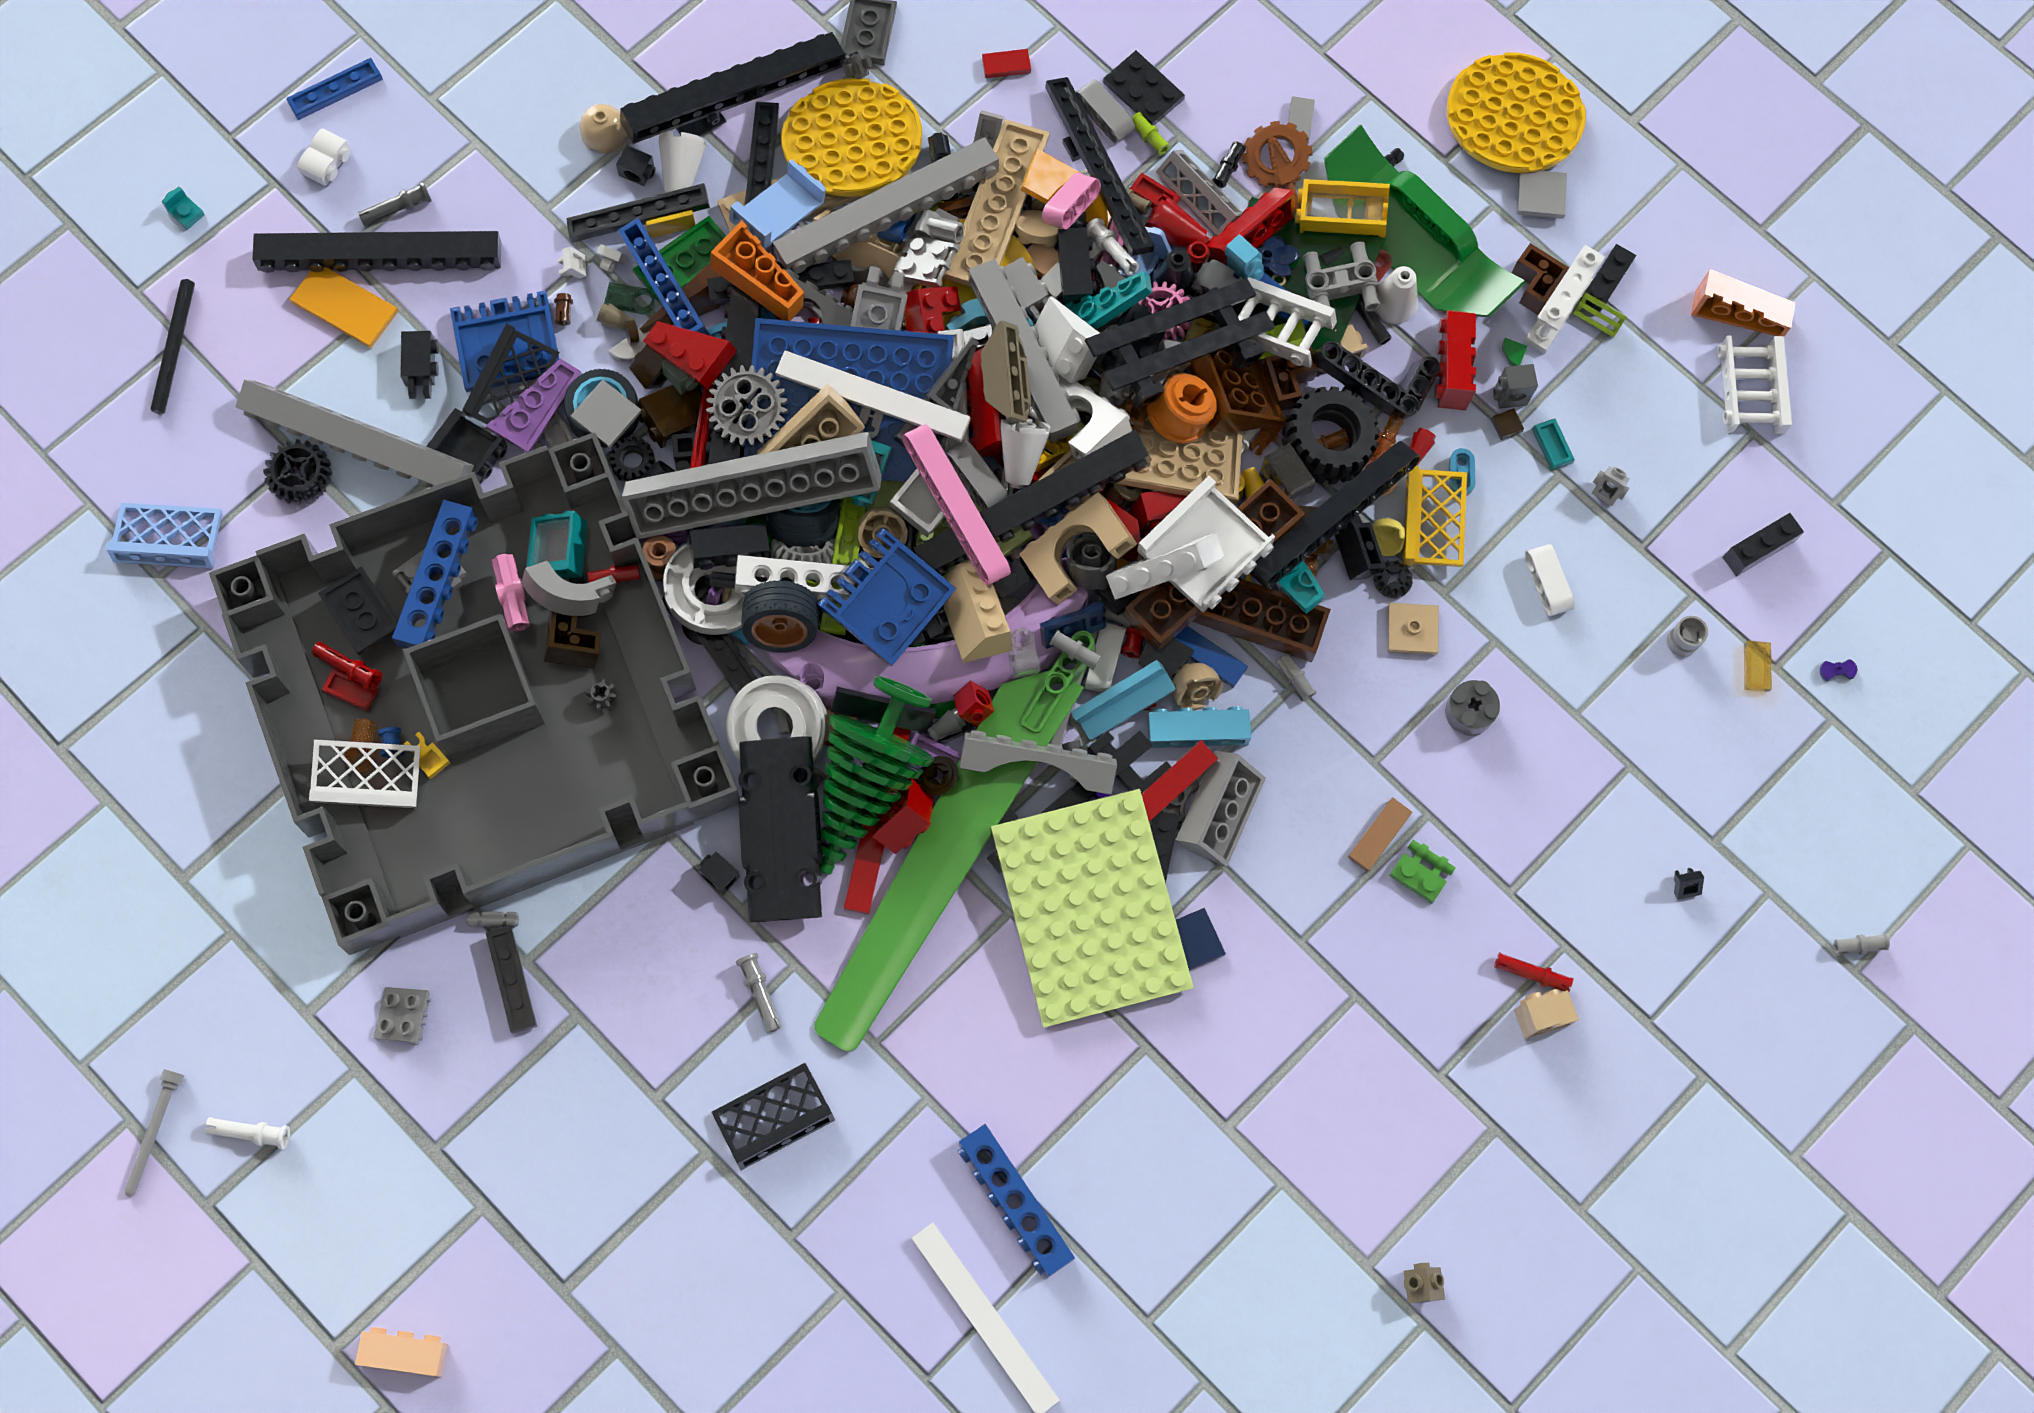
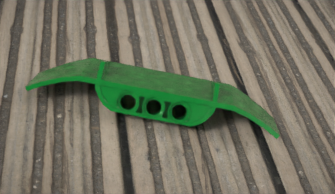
M1361 124L1324 158L1328 181L1390 184L1386 235L1378 256L1393 270L1402 266L1411 268L1416 274L1418 294L1435 311L1447 312V310L1476 313V317H1490L1525 284V280L1496 264L1478 248L1477 238L1470 225L1420 177L1410 171H1401L1399 173L1378 150ZM1332 199L1335 214L1339 218H1347V202L1349 200ZM1353 200L1354 207H1352L1351 219H1364L1366 201Z

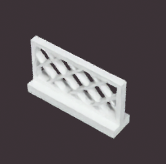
M314 740L309 794L310 803L416 809L420 746ZM331 746L337 755L325 764L319 757V747ZM336 747L345 748L340 752ZM350 748H358L364 756L352 766L343 754ZM362 748L372 749V750H370L368 753H366ZM377 749L385 750L391 757L380 767L369 757ZM389 750H399V751L396 752V753L393 755ZM403 751H415L414 762L406 769L396 759ZM341 757L350 768L340 777H337L328 766ZM367 758L376 770L364 779L355 768ZM394 760L403 771L391 781L382 769ZM318 761L323 765V767L319 770ZM414 766L412 777L408 771ZM325 769L336 779L328 787L317 786V776ZM353 770L362 782L355 788H347L341 780ZM380 772L389 783L381 790H374L368 781ZM405 773L413 781L412 792L400 791L394 784ZM339 783L343 788L333 786ZM365 784L369 789L359 788H361ZM390 786H392L396 791H391V790H386V789H388Z

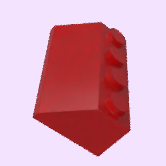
M1274 188L1269 193H1264L1254 206L1246 208L1236 221L1228 223L1223 232L1217 237L1213 236L1206 244L1210 250L1208 260L1211 261L1213 259L1227 266L1228 257L1225 255V248L1238 235H1241L1253 247L1258 249L1268 238H1271L1294 218L1295 193L1292 190Z
M982 348L974 352L966 380L969 381L967 404H971L972 412L968 413L971 419L969 426L973 427L974 436H970V442L981 458L1003 455L1000 424L1002 419L1005 420V416L985 400L983 371L981 369Z

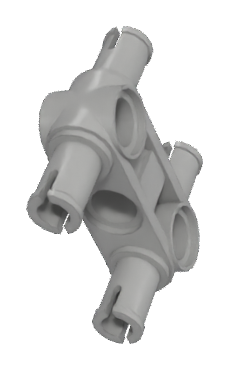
M1356 242L1350 246L1354 263L1321 269L1317 252H1308L1303 256L1307 270L1305 276L1307 294L1310 300L1330 307L1329 300L1362 294L1366 311H1375L1380 308L1376 292L1378 287L1376 267L1367 257L1364 242ZM1321 285L1322 287L1316 288L1314 286Z

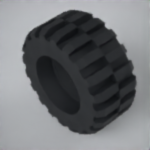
M1331 386L1329 390L1326 387H1320L1315 392L1309 391L1303 398L1297 401L1285 420V425L1282 429V435L1284 436L1282 447L1287 449L1285 455L1289 461L1292 460L1294 462L1292 465L1296 471L1299 469L1303 471L1304 477L1308 479L1310 477L1316 478L1315 482L1322 484L1325 480L1328 481V484H1337L1339 480L1344 483L1349 481L1352 476L1356 477L1372 458L1379 444L1377 440L1380 437V430L1376 428L1378 425L1376 416L1371 415L1373 410L1369 405L1365 406L1362 403L1364 399L1359 395L1354 397L1351 395L1352 391L1347 389L1339 391V387ZM1318 420H1327L1339 425L1349 439V449L1333 451L1323 447L1315 439L1311 423Z

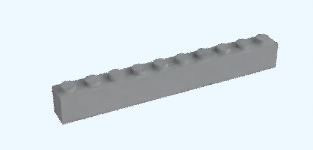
M984 137L774 241L775 255L785 271L790 269L794 273L799 274L807 267L815 263H821L829 256L837 252H843L849 246L857 242H863L879 231H886L893 224L901 220H908L913 214L921 210L930 209L935 203L943 199H950L955 193L963 189H970L976 183L992 178L999 172V158Z
M244 379L235 406L243 410V415L253 419H258V417L266 419L265 423L270 426L279 428L282 425L287 427L288 433L297 436L305 434L309 436L308 440L321 445H323V442L331 445L330 449L345 453L346 450L353 453L352 457L357 460L367 462V459L375 462V467L384 470L392 468L397 470L396 475L410 479L411 476L419 479V484L427 487H433V485L436 486L472 473L474 465L256 380Z

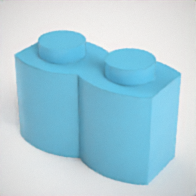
M1238 235L1225 248V255L1228 257L1227 266L1243 279L1250 277L1259 281L1264 274L1262 254L1245 238Z

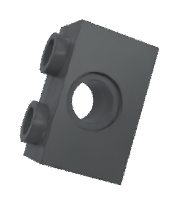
M1534 364L1504 368L1501 376L1498 377L1496 385L1493 387V398L1495 401H1498L1499 409L1528 405L1538 387Z

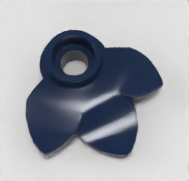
M1281 236L1268 238L1264 242L1263 247L1257 249L1262 254L1264 270H1270L1274 275L1280 277L1291 276L1289 265L1297 261L1301 255L1293 246L1284 245V238Z

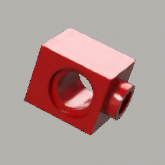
M971 680L953 695L959 717L975 726H978L994 712L989 691Z

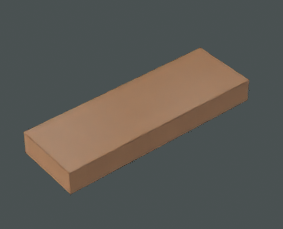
M1392 797L1349 854L1348 858L1369 872L1413 812Z

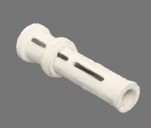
M1101 218L1091 220L1086 226L1087 235L1092 236L1096 240V245L1099 249L1106 250L1127 275H1133L1129 268L1136 273L1139 269V264L1117 242L1116 234L1106 228L1105 222Z
M209 1117L205 1124L216 1126L205 1127V1134L207 1135L212 1134L251 1140L257 1146H263L264 1144L274 1145L281 1150L287 1147L290 1138V1128L286 1125H283L281 1128L268 1126L266 1122L252 1125Z

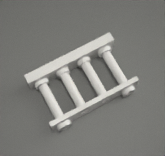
M1587 245L1583 246L1538 315L1537 322L1526 337L1525 343L1545 354L1592 282V277L1605 259L1604 255Z
M1248 277L1257 295L1247 300L1238 315L1240 321L1248 318L1258 303L1270 306L1267 313L1272 321L1278 311L1291 314L1278 338L1263 333L1250 338L1253 345L1261 343L1265 351L1288 359L1295 365H1304L1310 368L1312 366V359L1308 349L1321 328L1326 327L1333 330L1337 323L1335 309ZM1300 319L1313 322L1299 347L1287 343L1288 338Z
M1726 336L1718 346L1717 355L1721 359L1725 400L1723 422L1724 425H1727V433L1732 434L1740 423H1771V425H1774L1775 434H1785L1792 426L1784 336H1774L1766 347H1733L1732 336ZM1734 357H1765V359H1768V369H1735ZM1736 378L1767 379V381H1770L1771 389L1770 391H1737ZM1738 400L1769 401V403H1772L1773 411L1772 413H1739Z

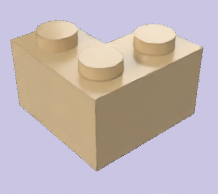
M1558 989L1544 993L1543 996L1541 992L1533 993L1526 996V999L1521 1000V1005L1514 1009L1524 1039L1572 1025L1579 1020L1568 990L1560 993Z

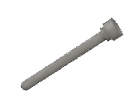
M163 1069L160 1077L163 1088L125 1188V1195L128 1197H132L136 1193L174 1089L177 1090L178 1085L182 1084L185 1075Z

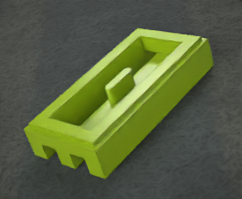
M1588 293L1584 294L1573 312L1574 315L1613 338L1627 318L1626 315ZM1587 300L1620 318L1618 322L1585 304ZM1582 308L1587 310L1593 315L1611 324L1615 328L1611 330L1610 328L1604 326L1603 324L1599 323L1593 318L1582 313L1580 310Z

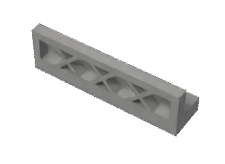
M1173 150L1157 169L1156 173L1181 196V199L1217 236L1223 232L1228 223L1236 221L1241 216L1242 211L1183 150ZM1171 163L1177 167V178H1171L1165 172ZM1183 180H1189L1193 184V194H1186L1183 191ZM1198 196H1205L1208 199L1209 210L1202 211L1199 208ZM1214 213H1221L1227 219L1220 228L1214 223Z

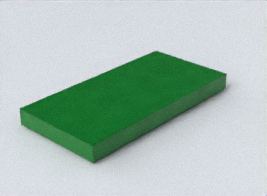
M707 216L659 250L681 288L711 262V251L726 235L711 217ZM639 265L634 267L633 273L663 307Z

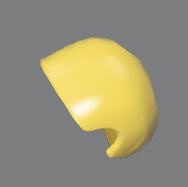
M1390 518L1376 520L1372 527L1382 556H1394L1401 552L1405 542V529L1402 524Z

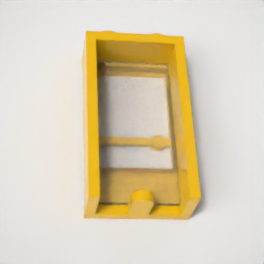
M1304 179L1303 189H1298L1297 203H1302L1301 209H1296L1295 223H1300V233L1312 231L1379 235V237L1385 238L1390 184Z

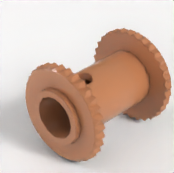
M657 535L646 540L642 550L653 578L663 581L666 566L677 550L674 542L669 537Z

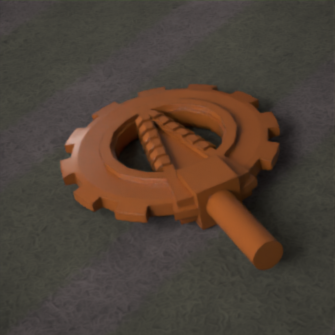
M1273 121L1264 128L1261 125L1254 130L1255 135L1252 138H1247L1244 144L1247 148L1246 153L1242 155L1243 164L1247 163L1249 168L1246 170L1247 174L1251 179L1253 177L1258 179V184L1264 187L1270 184L1275 185V188L1292 190L1295 193V210L1301 209V203H1297L1298 195L1294 186L1301 179L1299 175L1303 171L1307 172L1311 165L1308 159L1309 156H1313L1312 145L1308 146L1306 140L1309 137L1304 131L1299 132L1296 129L1297 125L1290 122L1284 125L1280 124V121ZM1277 139L1287 141L1294 148L1295 154L1292 162ZM1267 143L1272 169L1266 167L1260 159L1261 150Z

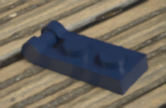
M1095 601L1086 608L1039 623L1042 645L1046 649L1054 647L1050 645V642L1057 631L1072 638L1079 631H1087L1091 634L1105 629L1107 626L1106 618L1103 616L1105 604L1101 601Z

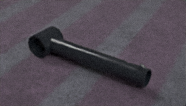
M1338 247L1319 255V257L1322 258L1326 266H1329L1341 257L1345 251L1342 247ZM1361 294L1355 309L1371 330L1379 345H1384L1392 337L1381 323L1376 312L1366 311Z

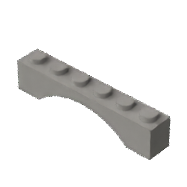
M971 731V734L965 733L960 768L987 772L996 766L1009 762L1039 761L1066 771L1078 780L1086 790L1112 794L1117 761L1112 759L1113 756L1110 754L1097 753V756L1087 754L1086 750L1078 748L1067 751L1062 750L1061 746L1055 744H1047V747L1037 745L1035 741L1023 739L1022 742L1011 741V737L997 735L996 738L986 736V733L981 731Z

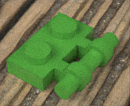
M1412 840L1407 848L1416 854L1411 858L1404 853L1389 876L1432 904L1447 882L1439 874L1441 871H1444L1451 876L1456 867L1448 862L1449 859L1443 855L1439 857L1430 851L1429 846L1422 843L1421 845ZM1422 858L1435 865L1432 871L1419 863Z

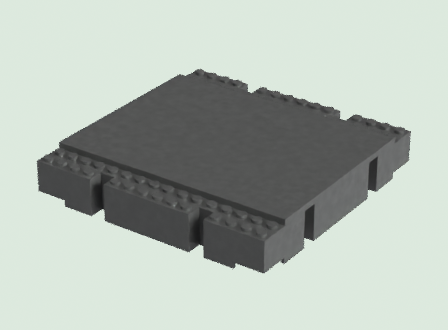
M595 432L550 449L547 446H543L499 462L507 485L484 493L474 471L331 523L329 526L337 547L321 553H317L304 533L255 551L256 555L209 572L237 660L252 678L270 672V674L246 682V686L293 822L308 838L325 831L328 836L303 846V850L317 891L322 897L338 946L349 955L398 936L403 938L694 825V821L739 804L737 787L701 696L693 697L678 704L674 701V698L695 691L696 687L639 540L634 538L613 546L616 543L635 537L628 512ZM443 500L473 508L478 518L477 526L474 532H470L468 551L465 555L462 554L459 562L466 571L467 576L461 580L463 585L452 592L449 601H445L442 622L440 624L437 623L434 631L436 637L410 648H403L395 644L392 635L359 656L318 593L362 566L399 621L408 595L405 592L406 588L398 578L395 579L392 572L426 548ZM564 511H575L579 516L588 521L583 563L585 584L589 583L588 571L610 569V566L613 565L616 568L635 564L639 566L640 580L618 582L612 598L604 603L599 602L596 613L577 617L576 629L601 632L599 656L594 669L544 662L547 625L551 610L537 603L525 588V605L530 626L521 631H509L507 627L504 609L500 605L495 585L497 580L491 559L501 554H513L518 577L522 581L525 568L527 567L531 520L534 517H542L546 513L556 515L563 514ZM452 528L448 534L455 535L460 529ZM569 529L550 532L548 562L566 560ZM403 574L402 576L409 583V585H411L412 583L405 576V574ZM418 620L414 627H422L426 620ZM321 641L354 661L361 660L365 662L368 668L372 670L377 669L382 672V681L378 686L380 691L369 712L321 691L332 669L336 668L312 655V648L317 642ZM602 679H605L607 686L614 684L615 690L612 693L617 695V700L611 702V709L605 707L601 708V711L598 712L595 704L590 707L588 706L587 701L592 697L586 696L585 690H591V681L600 683ZM600 692V693L597 694V696H600L601 698H604V697H605V694L603 695V694ZM386 727H399L402 730V733L399 735L400 745H404L408 741L411 745L417 746L420 740L415 734L420 732L426 740V745L429 746L433 742L450 762L447 767L431 780L419 767L416 809L310 803L309 801L314 740L382 744V738L378 736V731ZM331 746L319 747V757L325 764L337 755ZM345 747L336 748L341 752ZM350 748L343 754L352 766L364 756L358 748ZM362 748L366 753H368L370 750H372V749ZM377 749L369 756L378 767L389 759L381 757L380 752L382 749ZM404 751V755L396 757V759L406 769L414 762L415 753ZM341 757L328 766L337 777H340L350 768ZM367 758L355 768L364 779L376 770ZM394 760L382 769L391 781L403 771ZM318 761L319 770L323 767V765ZM414 766L408 771L412 777ZM325 769L317 776V786L328 787L336 779ZM353 770L341 780L347 788H355L362 782ZM380 772L368 781L374 790H381L389 783ZM405 773L394 784L400 791L412 792L413 781ZM339 783L333 786L343 788ZM364 784V785H363L361 788H359V789H369V788ZM390 786L388 789H386V790L396 791L392 786Z

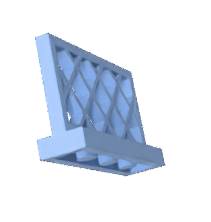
M121 503L113 539L108 541L106 550L112 561L116 563L213 569L215 563L213 554L222 511L221 509ZM127 511L138 512L141 515L130 523L125 519ZM156 513H163L165 518L156 524H153L148 519ZM180 515H188L191 518L180 526L174 521ZM206 516L214 517L213 522L205 528L198 522ZM146 521L150 528L138 534L134 527ZM171 522L176 529L163 536L159 529ZM196 524L200 531L189 538L183 531ZM128 531H131L136 536L129 542H120L121 536ZM154 532L161 538L153 544H148L144 541L145 538ZM178 534L185 538V541L179 545H171L168 542ZM205 535L209 539L208 546L197 547L194 542Z

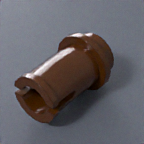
M558 293L554 299L556 304L555 324L564 326L565 321V325H570L573 299H571L570 294Z

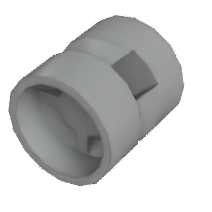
M1697 616L1683 617L1667 636L1669 649L1678 656L1686 657L1692 655L1706 641L1708 627Z

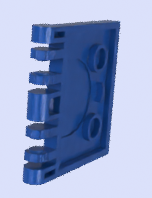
M546 290L536 292L539 307L535 306L533 293L527 294L526 298L529 309L521 310L520 299L518 296H513V312H510L507 297L491 300L492 316H488L485 302L479 303L481 318L476 319L472 317L473 311L470 305L464 306L466 321H463L460 306L450 308L466 392L472 391L506 323L515 327V330L558 351ZM517 338L513 345L516 355L528 352L527 342ZM510 351L508 357L513 356L511 351ZM544 351L534 354L538 366L548 364L552 355ZM531 355L518 359L522 371L535 368ZM515 360L503 364L502 369L505 376L518 373ZM545 369L540 370L541 375L544 373ZM537 371L523 375L525 381L539 377ZM500 372L496 379L502 378ZM520 376L507 380L508 384L522 382ZM504 381L493 384L492 387L505 385Z
M881 528L875 537L890 550L888 551L879 542L872 539L869 545L874 551L884 557L878 563L870 554L861 551L859 557L874 569L870 571L860 561L855 559L845 570L844 575L854 584L858 585V588L856 589L840 577L836 582L851 596L846 601L836 591L829 589L826 593L827 596L841 606V608L839 609L826 597H823L817 606L892 667L957 588L887 530Z

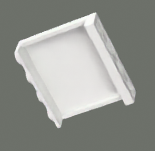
M1210 476L1196 487L1139 543L1137 550L1146 560L1178 549L1193 540L1216 533L1224 557L1203 569L1169 580L1202 612L1208 607L1213 609L1221 601L1220 595L1226 590L1228 592L1232 591L1239 583L1238 578L1243 573L1248 575L1257 565L1255 561L1260 556L1265 558L1273 550L1274 546L1272 544L1275 539L1273 534L1268 537L1224 497L1215 488L1216 481Z

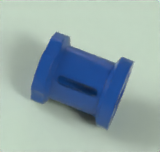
M386 727L378 731V736L382 738V744L400 745L399 735L402 733V730L399 727ZM385 750L380 752L381 757L391 758ZM389 750V751L394 755V754H395L396 752H398L399 750ZM404 751L397 757L404 755Z

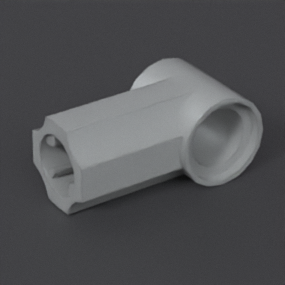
M924 210L913 233L916 237L922 236L957 244L958 242L961 243L964 237L965 227L962 222L945 219L934 211Z

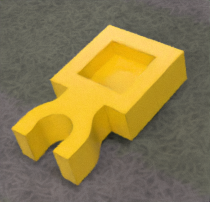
M418 732L415 735L420 740L417 745L420 746L419 767L431 780L447 767L450 762L433 742L427 746L425 738ZM408 741L404 743V745H411Z

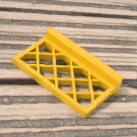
M1415 466L1406 475L1403 565L1411 567L1413 564L1463 567L1467 472L1419 469V466ZM1423 477H1432L1438 485L1429 491L1422 484ZM1461 479V487L1456 492H1453L1445 484L1448 480ZM1440 487L1450 495L1443 503H1440L1433 495ZM1428 497L1437 506L1429 514L1421 507L1422 502ZM1452 499L1460 506V511L1454 516L1444 507ZM1439 510L1449 518L1441 527L1432 518ZM1427 520L1436 529L1429 537L1420 530L1421 525ZM1451 522L1459 529V534L1453 539L1443 530ZM1438 533L1448 541L1440 550L1431 542V539ZM1426 543L1435 552L1430 558L1419 557L1420 548ZM1452 545L1458 552V560L1448 559L1442 552Z

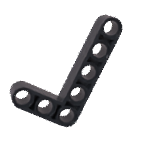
M1328 341L1316 348L1312 354V360L1318 368L1396 421H1403L1417 414L1440 371L1439 361L1433 356H1426L1411 365L1401 386H1399L1337 342ZM1344 364L1348 367L1349 372L1345 369Z

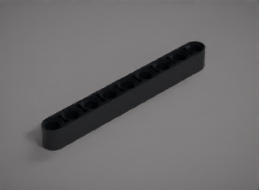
M1398 441L1272 545L1274 546L1273 550L1265 558L1260 556L1255 561L1257 565L1249 574L1266 589L1274 586L1412 471L1418 464L1420 455L1403 441Z

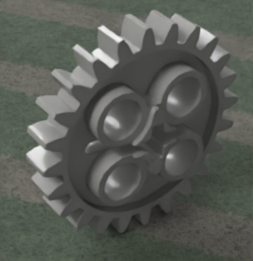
M743 365L740 366L739 373H736L731 368V376L728 377L725 373H722L724 381L715 380L714 382L718 387L717 390H709L714 395V398L707 399V402L713 405V407L706 410L708 414H714L709 421L710 423H718L714 430L716 432L723 430L721 435L723 439L731 436V444H734L737 439H739L742 447H744L746 440H749L752 447H754L756 439L764 444V436L767 435L769 438H772L771 431L775 430L778 432L780 430L777 423L786 422L781 417V414L788 413V410L782 407V405L788 403V400L780 398L786 392L784 389H777L781 384L779 380L771 382L774 377L772 373L764 376V368H761L758 373H755L753 365L750 366L749 372L745 370ZM742 384H751L749 393H739V388ZM761 388V393L755 396L756 391ZM764 398L771 400V405L767 409L759 408V402ZM751 402L752 409L746 408L744 410L743 403L749 404ZM728 403L736 404V409L731 414L724 413V407ZM740 416L739 421L734 424V419ZM748 418L756 419V424L751 429H746L743 426L744 421Z

